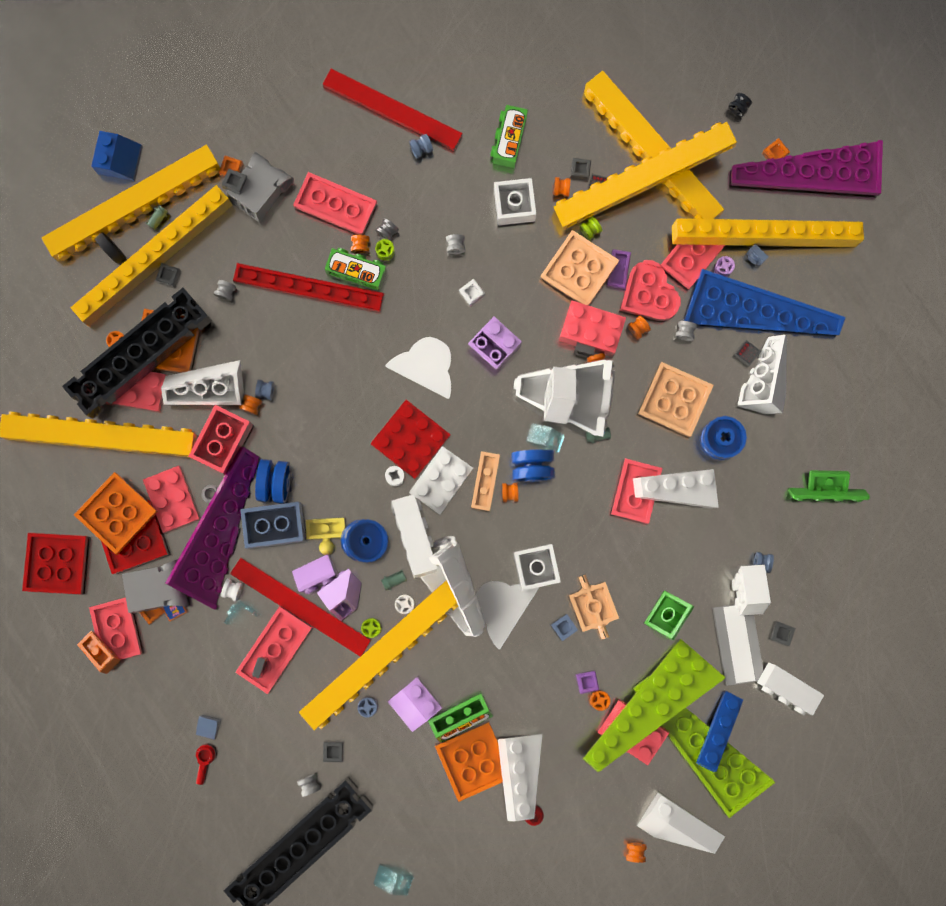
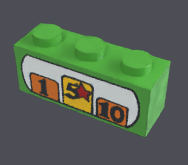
M506 105L505 111L501 110L499 122H502L501 128L496 130L495 139H497V144L492 146L490 155L493 157V164L515 169L528 109Z
M332 248L325 266V272L328 275L379 292L387 272L383 262L366 260V257L360 254H355V256L348 254V251L342 248L337 250Z
M479 694L428 720L435 738L442 743L492 718L493 714L486 699L482 694Z

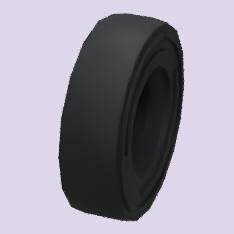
M102 232L95 238L98 245L114 262L119 264L125 259L122 251L106 234Z

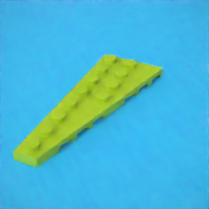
M680 639L587 752L583 760L597 772H600L723 681L725 677Z
M648 677L633 687V690L637 692ZM687 708L662 725L663 728L669 731L668 737L728 818L732 817L775 783L772 778L728 742L716 772L696 764L710 727Z

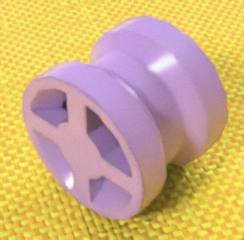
M723 256L715 263L714 273L728 277L733 272L735 263L732 258Z

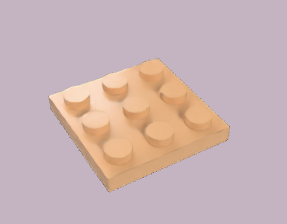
M572 230L540 277L575 301L589 306L618 265L619 260Z
M661 362L638 414L687 437H691L714 385Z

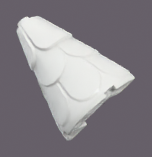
M604 359L560 367L576 370V378L579 379L578 389L576 390V393L579 394L578 404L574 405L573 416L569 417L568 422L593 435L602 437L606 431L607 422L605 421L608 415H610L615 380V370H612V367L615 366L614 360ZM552 368L521 374L518 378H515L514 389H516V396L544 411L545 388Z
M454 536L438 539L433 544L434 547L431 548L433 555L429 559L433 565L440 566H437V572L420 578L432 593L447 580L458 604L454 611L450 608L447 613L466 636L477 637L484 632L485 622L460 545Z

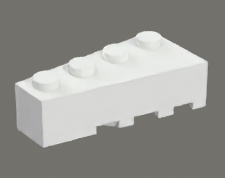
M240 360L165 376L161 387L164 405H241L244 388Z
M714 469L633 478L635 498L704 508H719Z
M414 494L392 500L393 515H396L397 528L401 531V540L407 551L406 555L414 579L437 572V566L440 565H433L429 559L433 555L431 548L434 545L431 536H427L425 531L428 528L425 517L421 518L420 510H422L420 500L415 499Z
M542 734L498 739L508 821L534 819Z

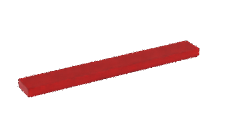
M332 68L323 82V87L420 135L427 134L430 140L455 151L463 136L462 132Z
M240 263L236 265L233 282L376 312H381L385 295L382 292Z
M241 557L230 573L360 657L371 642V639Z

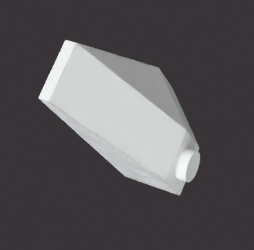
M786 335L772 336L766 340L758 356L759 361L756 367L751 369V376L747 384L744 383L741 388L738 401L739 407L763 414L783 413L786 398Z
M659 792L637 825L655 838L714 854L725 838L724 835Z

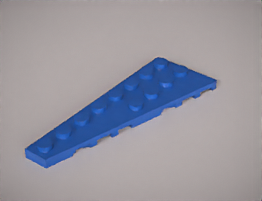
M701 269L684 321L693 322L698 325L840 335L846 317Z

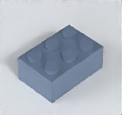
M291 502L240 509L246 549L306 542L302 503Z

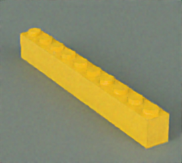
M601 71L586 83L584 89L586 98L594 102L598 112L608 118L611 127L621 133V138L626 143L629 142L637 156H641L643 159L650 156L654 158L663 149H671L604 71ZM690 169L662 182V184L669 188L670 194L681 202L682 208L686 212L691 213L693 219H717L725 210Z
M716 123L711 127V130L705 133L700 131L689 141L684 139L678 142L676 147L672 149H663L654 158L650 156L641 161L642 164L638 166L631 165L625 168V172L619 175L617 173L610 175L607 181L603 183L596 182L592 184L587 191L583 192V190L574 193L573 197L568 200L566 198L556 202V206H554V211L563 230L734 148L737 141L728 123Z
M206 144L41 238L51 256L57 261H64L74 252L82 251L88 244L96 242L95 238L100 233L116 232L120 229V226L132 223L136 220V217L151 212L157 205H163L173 196L183 194L189 187L199 185L203 179L215 176L220 170V166Z
M215 185L70 308L83 323L91 326L161 266V263L164 264L232 207L233 205L229 198Z
M677 218L672 225V244L753 246L756 244L757 246L857 247L864 240L863 222Z
M9 412V415L2 414L0 422V438L26 442L188 457L197 441V434L193 433L192 429L181 428L180 431H173L172 427L162 426L161 429H154L152 425H142L141 428L135 427V424L123 423V426L116 425V422L104 421V424H99L97 420L92 419L78 422L77 418L66 417V420H59L58 416L47 415V418H40L38 414L29 413L27 417L21 416V413Z
M447 580L299 711V714L313 730L317 727L322 729L330 722L328 718L332 714L337 716L345 709L342 705L346 701L351 703L359 696L357 692L362 687L366 690L374 683L372 680L374 676L384 674L389 669L387 665L391 661L396 663L404 656L401 653L406 648L412 649L418 643L416 639L421 634L425 637L433 630L430 627L435 622L441 623L447 617L445 613L450 608L454 611L458 607Z

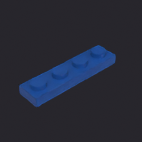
M728 691L723 692L696 764L712 772L717 771L743 699Z

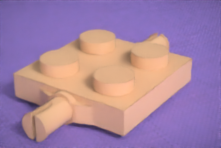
M586 574L583 575V578L582 576L578 577L582 588L568 596L582 632L598 629L602 639L610 637L605 626L611 621L619 619L606 582L590 585Z

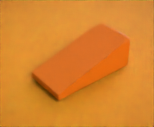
M90 631L77 644L101 673H109L120 661L116 654L93 631Z

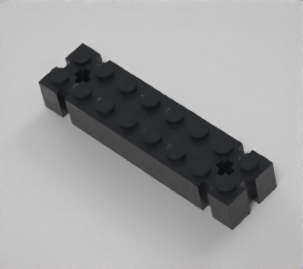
M184 287L171 296L174 300L168 305L164 302L80 372L83 375L79 379L73 377L62 386L72 399L78 401L77 405L86 416L94 419L105 410L102 405L106 402L110 404L115 402L195 336L192 333L193 330L198 328L201 331L212 322Z
M347 777L334 789V796L329 793L245 869L242 873L244 878L240 875L237 876L223 890L233 903L238 900L242 906H265L263 902L269 905L355 826L354 820L356 818L360 822L372 811L373 806L364 795L359 798L355 794L358 789ZM341 803L344 805L346 803L349 806L347 808L348 811L346 809L344 811L341 810ZM256 887L257 891L251 892L250 889Z

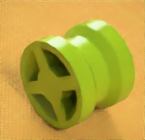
M593 216L588 219V222L579 225L580 230L588 240L593 239L595 234H600L603 231L601 225Z
M382 239L377 242L375 247L377 257L382 261H390L395 255L393 243L388 239Z
M374 618L366 619L361 626L363 635L368 638L378 636L382 629L381 623Z

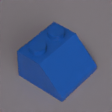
M99 131L91 167L100 175L134 181L142 145L119 134Z

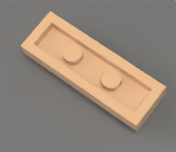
M481 451L471 504L472 509L490 512L500 458L499 454Z

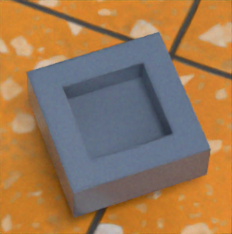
M756 244L746 253L749 261L758 266H761L768 258Z
M567 614L551 624L561 641H564L578 631Z

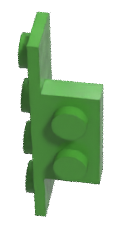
M810 470L808 488L788 489L792 498L798 501H804L805 499H814L816 501L832 499L840 502L848 499L862 502L863 500L870 499V495L865 489H848L850 479L848 471Z

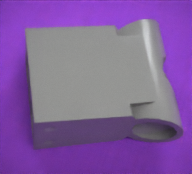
M254 152L249 165L242 171V174L247 175V180L241 194L239 195L229 190L226 191V194L232 204L260 223L280 194L293 184L294 178L283 170L271 166L266 158Z
M178 559L161 567L122 574L128 613L135 614L167 606L189 607L187 595L165 584Z

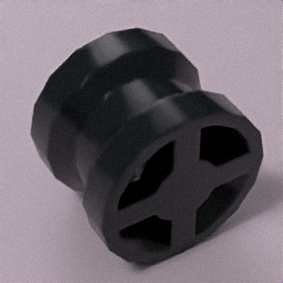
M737 93L734 97L735 100L729 104L728 108L733 114L743 117L746 113V108L751 106L752 101L745 94Z

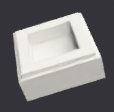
M474 279L459 289L460 294L470 306L485 295V292Z

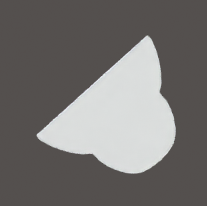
M433 337L422 338L411 347L409 352L397 355L386 364L385 367L447 399L450 398L451 380L448 369L451 364V352L444 342Z
M490 581L483 584L477 591L476 595L478 596L484 622L487 624L488 634L498 649H501L539 587L521 591L520 584L509 586L503 582Z

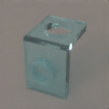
M533 423L526 441L546 446L558 453L564 439V434L551 427ZM557 436V444L553 446V438Z
M239 601L236 605L233 604L227 611L228 617L224 623L227 625L231 624L242 607L256 617H259L261 614L244 601Z
M379 865L373 884L391 895H407L413 876L398 874L383 865ZM406 879L405 887L400 890L401 882Z

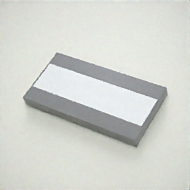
M735 605L712 608L725 685L758 681L763 673V665L754 615L740 616L739 609L737 610Z

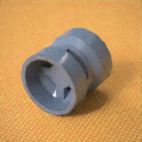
M427 134L422 135L418 140L412 139L409 141L416 159L421 157L423 153L433 152V147Z

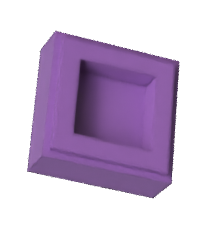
M595 670L576 674L580 694L599 690Z

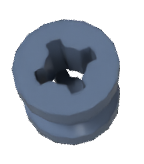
M258 379L255 398L260 399L264 397L267 400H272L274 382L269 381L267 383Z
M756 552L753 565H765L766 573H771L774 556L773 554L763 555L761 552Z
M364 697L358 703L357 709L359 714L368 718L373 716L378 710L377 701L372 697Z

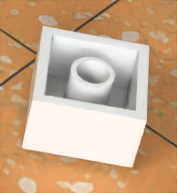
M532 178L494 182L498 225L535 221L536 208Z
M553 366L545 388L544 421L567 424L569 417L573 416L574 405H577L579 400V394L576 393L579 385V379L576 378V370Z
M552 544L513 553L521 591L561 582Z
M765 565L741 566L732 580L733 591H736L737 594L735 607L737 610L739 609L740 616L763 614L771 603Z

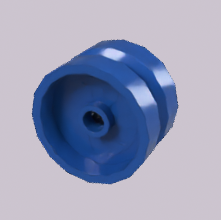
M717 417L709 422L701 431L699 438L700 447L704 454L713 460H728L739 454L745 447L747 439L746 430L741 422L733 417Z
M523 450L511 453L512 463L517 466H524L515 468L512 471L513 481L540 482L555 479V468L542 466L554 461L553 450Z
M261 459L256 475V500L268 502L272 495L274 503H286L290 485V463L288 461H278L274 468L272 460Z
M369 519L355 520L343 530L340 540L341 547L346 556L352 560L365 563L373 562L382 557L387 549V532L376 521Z

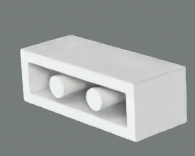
M771 663L767 664L757 682L763 686L762 691L771 696L773 693L779 696L778 700L787 706L789 703L794 705V710L802 715L807 713L813 716L824 697L819 691Z

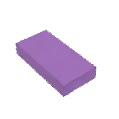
M613 249L611 255L617 258L619 263L607 279L606 287L625 290L631 252Z

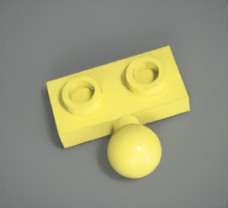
M345 518L306 520V538H322L323 541L319 545L320 552L323 555L332 554L335 547L330 538L341 537L345 529Z

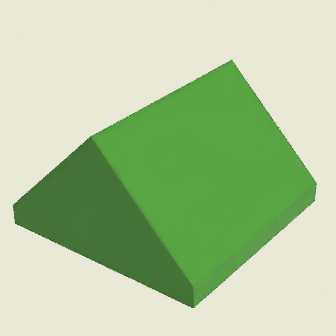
M664 591L644 624L667 639L674 640L694 606Z

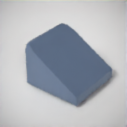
M203 715L199 716L196 735L215 740L220 720Z

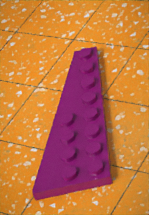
M883 140L860 143V145L854 146L847 145L830 150L806 152L795 156L789 155L778 159L771 158L760 162L753 161L736 164L731 169V185L879 196L882 189Z
M240 447L165 584L214 610L217 608L218 595L222 591V581L228 569L226 568L230 554L232 555L238 534V524L241 517L240 509H243L246 497L248 498L251 478L254 477L259 459L258 455L245 447Z

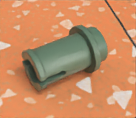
M160 205L154 208V213L146 222L154 230L157 229L164 217H168V211Z
M606 427L603 437L586 431L587 441L595 443L598 440L611 439L609 427Z
M402 570L388 577L384 576V579L381 580L385 590H392V587L407 581Z

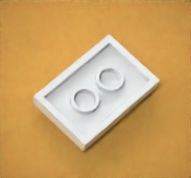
M442 446L409 491V494H414L416 499H419L423 504L441 515L469 476L473 467Z

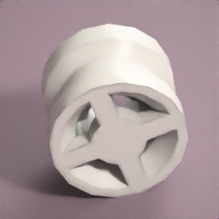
M391 466L385 472L386 481L391 486H399L404 482L405 475L400 467Z
M227 579L222 588L221 597H229L232 601L237 602L243 583H234L231 579Z
M401 595L395 601V608L401 614H409L415 607V602L409 595Z

